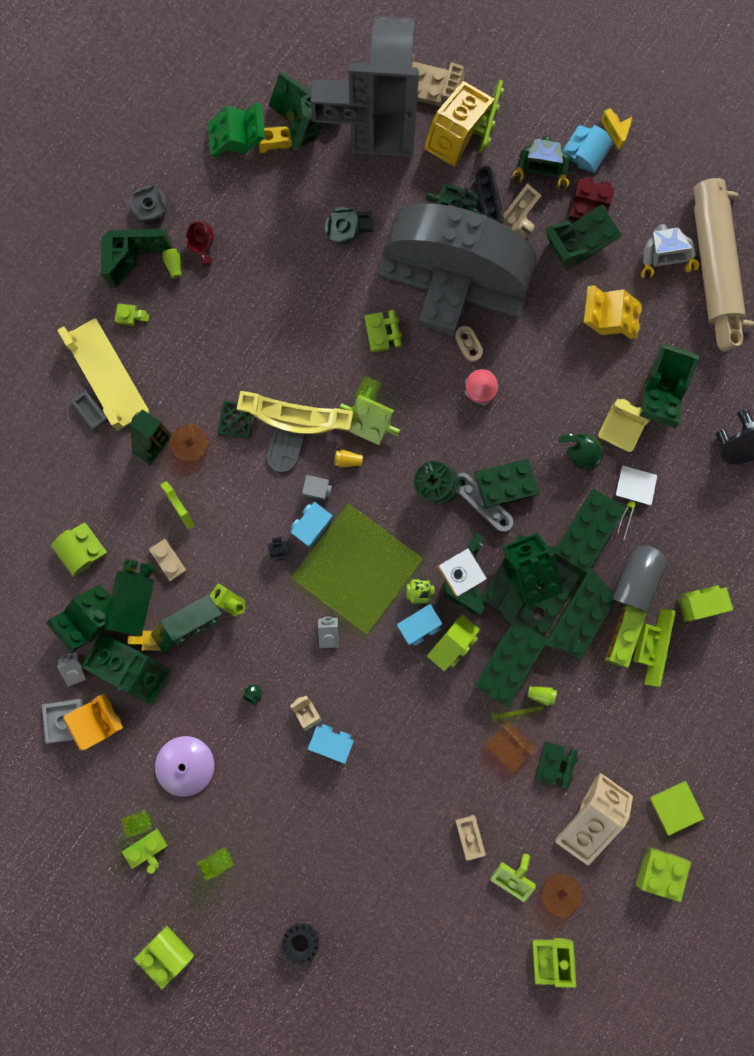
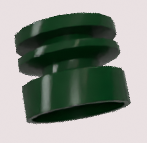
M440 461L424 463L417 469L414 475L415 491L423 499L435 504L449 503L460 492L461 480L459 474L455 469ZM435 478L438 479V482H435L433 485L432 481H435Z

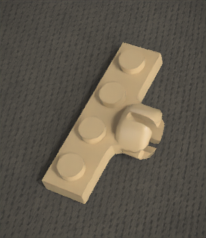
M527 184L503 214V225L514 230L526 240L535 228L534 224L527 219V214L542 195Z

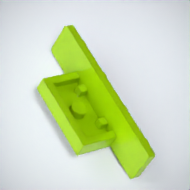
M499 80L494 88L492 95L494 102L476 124L473 131L474 134L482 136L478 153H482L485 148H488L491 141L489 134L495 126L493 118L498 113L500 106L497 104L498 99H501L504 88H501L502 80Z
M660 609L656 626L643 623L633 661L648 665L645 685L661 686L676 613L674 610Z

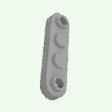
M458 473L460 480L465 482V486L460 487L458 494L497 531H509L513 526L511 515L500 505L485 509L477 483L468 474ZM504 520L506 525L501 526L499 521Z

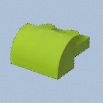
M85 522L71 531L68 529L63 532L51 545L73 577L107 555V551Z
M166 926L134 960L163 989L188 964L194 954Z
M563 938L533 940L535 984H555V987H576L573 941Z

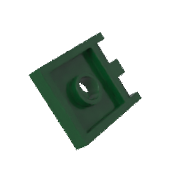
M538 533L501 546L503 554L517 573L523 599L527 607L564 593L555 556ZM539 579H544L542 584L536 585Z

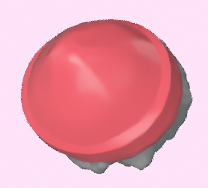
M476 370L465 379V394L479 405H487L498 392L499 385L496 377L488 370Z

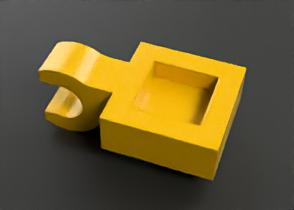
M143 631L142 637L128 636V644L142 645V650L161 651L151 635L152 631Z

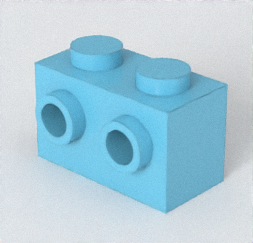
M316 502L312 505L309 504L303 511L304 516L300 520L297 519L291 526V529H293L291 534L309 548L312 547L334 519L333 515Z
M429 604L396 626L408 645L413 643L416 646L424 641V635L429 633L432 636L440 631L439 626L442 625V622Z
M322 724L321 727L317 726L308 750L345 764L354 742L351 739L352 735L340 731V734L332 731V727Z

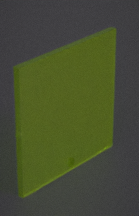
M347 503L322 538L318 539V543L291 578L367 635L391 601L397 598V593L423 558Z

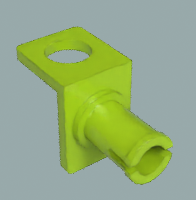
M218 583L210 594L213 602L233 616L242 614L246 608V601ZM221 590L220 595L215 598L216 593Z

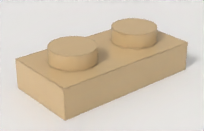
M166 539L149 549L169 581H173L187 571Z
M475 815L455 820L466 861L486 856Z

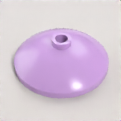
M190 736L177 737L167 742L159 751L155 762V772L160 785L167 792L181 797L192 796L201 792L210 783L215 769L214 757L209 747L203 741ZM180 764L186 766L185 771L179 769Z

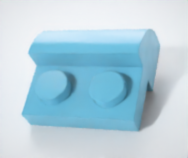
M579 125L563 151L568 156L569 161L578 163V168L595 173L613 143L608 133L600 127L594 125L591 129Z

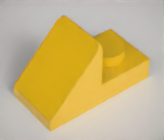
M609 108L604 111L601 122L617 149L620 150L626 140L632 117L620 123L617 114Z

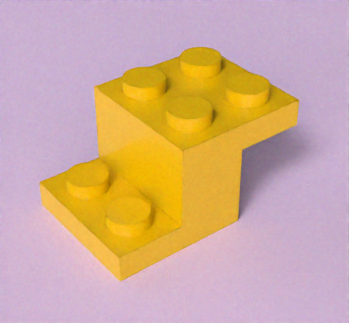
M595 285L588 286L584 323L601 335L623 333L629 339H636L640 329L641 303L625 290L602 292Z

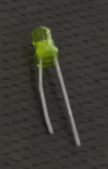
M629 499L628 504H626L627 509H632L633 512L636 501Z

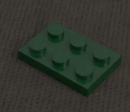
M528 459L474 472L485 509L535 497L540 494Z

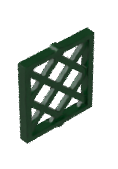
M223 401L218 434L249 439L253 414L250 413V418L248 419L246 416L247 412H241L242 414L236 418L233 412L237 410L238 402ZM227 405H236V407L230 410ZM225 407H226V409H227L229 412L224 415V413H225ZM231 414L234 420L228 423L225 418ZM244 416L247 422L241 425L238 420ZM223 420H224V422H225L227 425L222 428V424H223ZM237 422L240 427L233 430L230 425ZM246 425H248L247 432H246V430L243 428V427H245ZM228 427L232 431L231 433L223 432ZM242 429L245 434L238 435L236 432Z

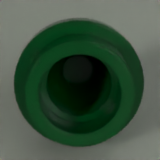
M251 684L244 689L242 697L249 703L256 705L262 699V689L259 685Z

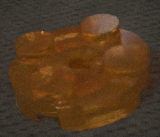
M185 424V426L174 430L170 438V446L178 459L184 462H198L208 451L209 439L201 427L195 424ZM190 438L193 439L194 445L187 448L185 441H189Z
M558 873L546 878L541 888V899L544 906L552 914L565 917L571 915L572 912L580 907L582 890L571 876ZM563 889L567 896L559 900L556 893Z

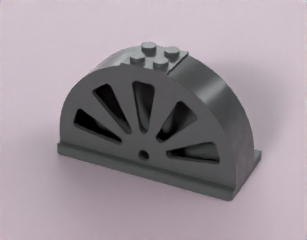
M375 16L370 64L362 62L349 63V82L344 80L328 81L326 79L312 80L311 110L313 122L351 124L353 153L413 156L419 70L416 67H412L414 18Z
M413 204L405 206L396 212L383 249V258L377 275L378 277L428 291L419 318V326L454 337L465 303L519 318L537 262V256L533 247L521 235L486 215L452 205Z

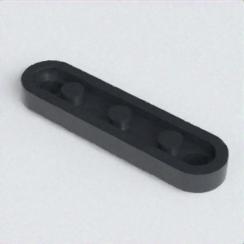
M482 166L475 174L482 213L503 224L504 215L495 174L489 166Z

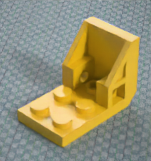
M463 81L437 111L432 120L424 149L455 167L472 137L476 124L492 106L494 98Z

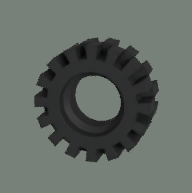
M296 923L295 926H290L285 932L282 942L283 953L287 955L286 958L288 960L291 959L294 964L295 962L302 964L303 962L308 963L317 954L319 947L317 931L313 930L310 924L307 926L306 923ZM297 936H304L308 940L309 945L303 951H298L293 946V940Z

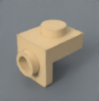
M307 696L296 699L290 705L305 731L322 721L316 708Z

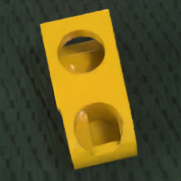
M264 128L265 139L258 144L260 153H265L270 149H286L291 147L289 128Z

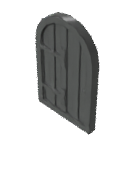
M275 428L267 454L268 464L274 471L285 473L294 468L305 434Z

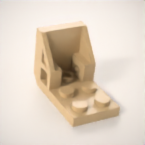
M599 773L584 797L579 813L556 837L555 842L589 866L626 825L630 817L633 796Z

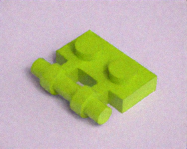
M396 310L388 311V319H384L383 312L365 315L371 353L389 350V342H394L396 348L402 346L401 340L403 337L399 331L398 324L400 321L399 317L396 316ZM387 326H391L392 334L387 335Z

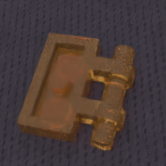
M507 721L502 726L507 733L502 736L497 731L484 746L513 774L526 760L521 753L526 750L531 755L536 749L527 738L525 739L518 732L515 726H512ZM512 737L520 744L516 749L508 742Z

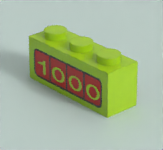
M630 605L622 608L605 658L606 662L622 668L629 667L647 614L646 611Z

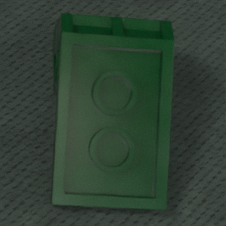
M279 73L268 106L292 122L289 128L291 147L298 151L317 140L323 123L313 122L311 91L286 73Z
M603 204L573 224L570 221L551 225L545 229L548 241L566 270L574 268L622 237Z
M166 229L109 230L101 237V275L110 288H118L136 267V252L140 254H148L149 252L163 254V251L173 249V244Z
M662 343L644 383L640 417L677 428L680 422L682 399L690 385L699 355Z
M476 533L466 548L469 549L471 554L476 555L484 544L481 542L483 536ZM444 581L442 584L444 596L476 617L482 613L485 607L478 585L456 597L447 581Z
M103 633L100 634L81 666L85 670L150 705H153L172 670Z

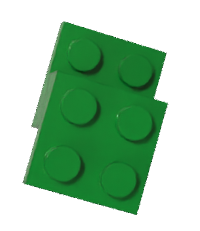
M255 102L246 111L226 105L208 122L209 148L212 157L218 158L226 150L246 155L265 139L262 104Z

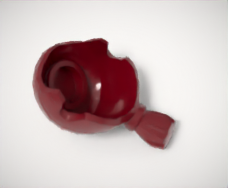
M194 221L189 225L185 234L187 247L191 251L201 254V264L203 266H211L212 260L208 249L214 241V231L206 222Z

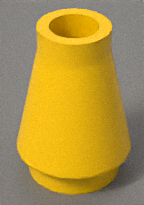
M342 449L335 452V466H339V468L362 466L363 455Z

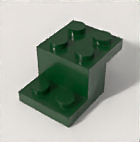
M99 584L74 597L63 612L50 618L46 624L72 653L98 638L104 631L111 596Z

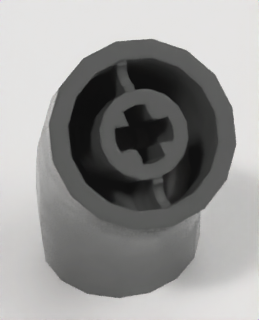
M644 545L635 548L621 575L613 600L648 612L667 567V560L664 554L651 546Z

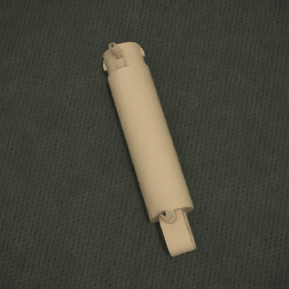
M712 178L701 181L694 186V214L708 321L711 325H715L719 349L727 352L742 344V328L754 327V321L744 320L746 313L731 203L729 200L737 199L739 195L733 191H727L724 179Z

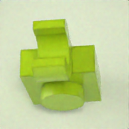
M117 305L115 316L117 324L135 326V321H149L147 311L138 310L135 305Z

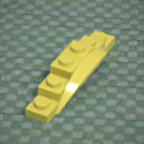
M240 391L237 405L238 411L251 413L270 426L299 434H317L332 429L350 431L353 411L296 405L245 391Z

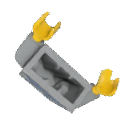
M665 224L657 226L656 231L652 233V238L647 241L644 248L643 264H645V268L641 272V277L644 279L645 271L650 272V278L653 276L654 270L651 268V264H653V267L688 262L685 265L687 272L692 270L691 264L694 267V271L697 270L699 262L694 260L695 250L692 239L682 234L679 228L667 229Z

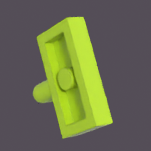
M157 828L122 851L132 869L147 860L149 863L147 872L152 874L159 868V863L154 854L168 845Z
M528 854L522 855L521 864L517 871L501 862L490 878L492 882L522 902L527 900L536 884L524 877L528 870L530 856Z

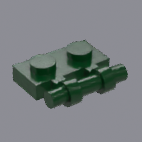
M545 741L535 780L555 786L556 780L559 778L562 779L561 788L568 789L574 777L572 772L574 765H577L578 759L576 757L578 750L570 748L569 756L563 755L564 746ZM561 761L567 762L564 773L559 772Z

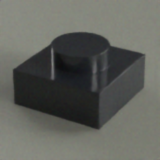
M372 211L356 212L361 223L359 232H373Z

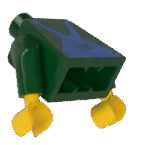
M544 136L542 139H534L533 145H528L521 151L516 166L518 169L513 173V182L515 176L519 175L521 176L520 183H522L524 176L522 171L525 169V172L552 177H559L561 175L556 184L557 190L560 188V182L565 184L564 190L568 187L569 181L566 175H568L569 158L561 150L559 142L552 141V138L549 136Z

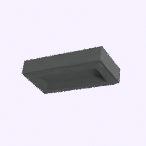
M86 390L70 401L93 431H96L109 421Z

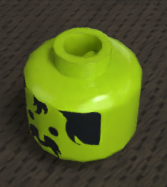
M412 579L406 585V598L410 599L412 604H428L431 597L435 595L434 585H430L428 579Z

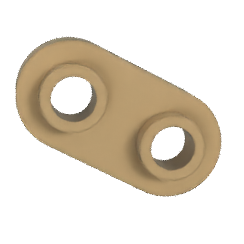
M468 326L458 328L455 340L465 359L469 362L479 361L483 354V348L475 333ZM466 335L467 339L463 340L461 336ZM470 351H475L476 355L472 356Z

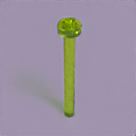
M542 705L501 714L493 712L491 716L493 722H497V719L542 711L544 707Z

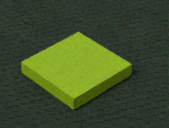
M686 781L649 797L668 836L704 819Z

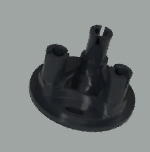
M748 408L737 412V416L742 423L741 432L731 438L726 429L716 432V437L722 448L721 458L728 464H743L754 460V420Z

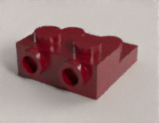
M589 177L579 179L569 219L577 221L602 204L607 212H609L615 187H612L611 183L606 181L601 183L593 182V179Z

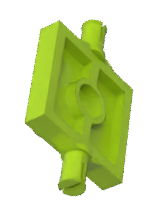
M362 395L357 397L353 407L343 403L340 405L339 409L353 411L349 432L370 442L380 445L383 436L387 432L396 437L400 432V429L390 425L394 412L393 409Z

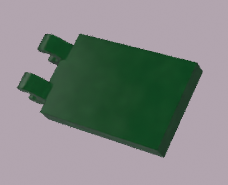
M124 560L123 571H117L104 629L142 636L154 579H151L150 576L154 572L155 565L141 563L140 573L134 572L138 567V561Z

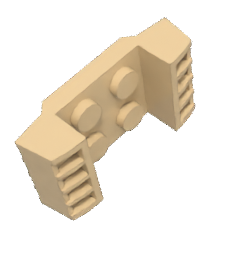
M413 53L412 67H416L419 70L417 101L439 107L442 106L463 82L465 76L463 66L451 62L449 70L413 62Z

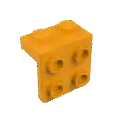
M104 693L97 696L90 703L63 717L78 748L82 751L114 735L123 728L121 719L113 711L112 703L106 698Z

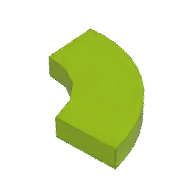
M166 481L160 484L187 529L193 528L194 523L173 488Z

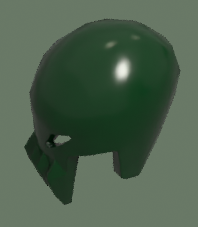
M567 433L556 439L558 443L576 442L577 445L567 449V455L571 458L574 466L584 470H593L600 465L604 455L603 448L594 436L587 433L575 435Z

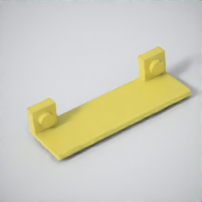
M93 319L73 331H68L64 326L57 330L65 345L72 351L104 408L103 411L110 424L117 431L131 424L133 416L142 409L147 413L150 412L97 319Z

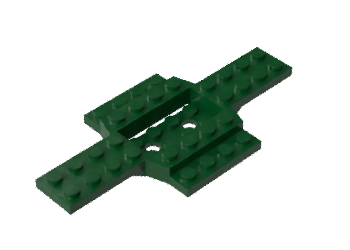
M594 488L591 489L556 547L547 545L555 556L559 576L563 579L562 587L564 593L528 607L525 604L517 617L516 615L524 604V599L517 573L505 556L481 598L484 603L494 608L509 626L474 684L475 688L508 707L544 646L562 650L581 661L616 601L613 600L615 591L605 586L604 582L591 567L626 509L624 506ZM519 534L515 541L524 538V536ZM580 577H583L579 585L577 586L575 592L573 593L572 597L570 598L569 602L567 603L566 607L564 608L563 612L561 613L560 617L558 618L553 629L551 630L550 634L546 638L547 631L549 630L557 614L559 613L560 609L562 608L563 604L565 603L566 599L568 598L569 594L574 588L576 582ZM540 579L537 585L542 584L544 579ZM536 608L543 610L544 616L542 619H536L533 616V611Z

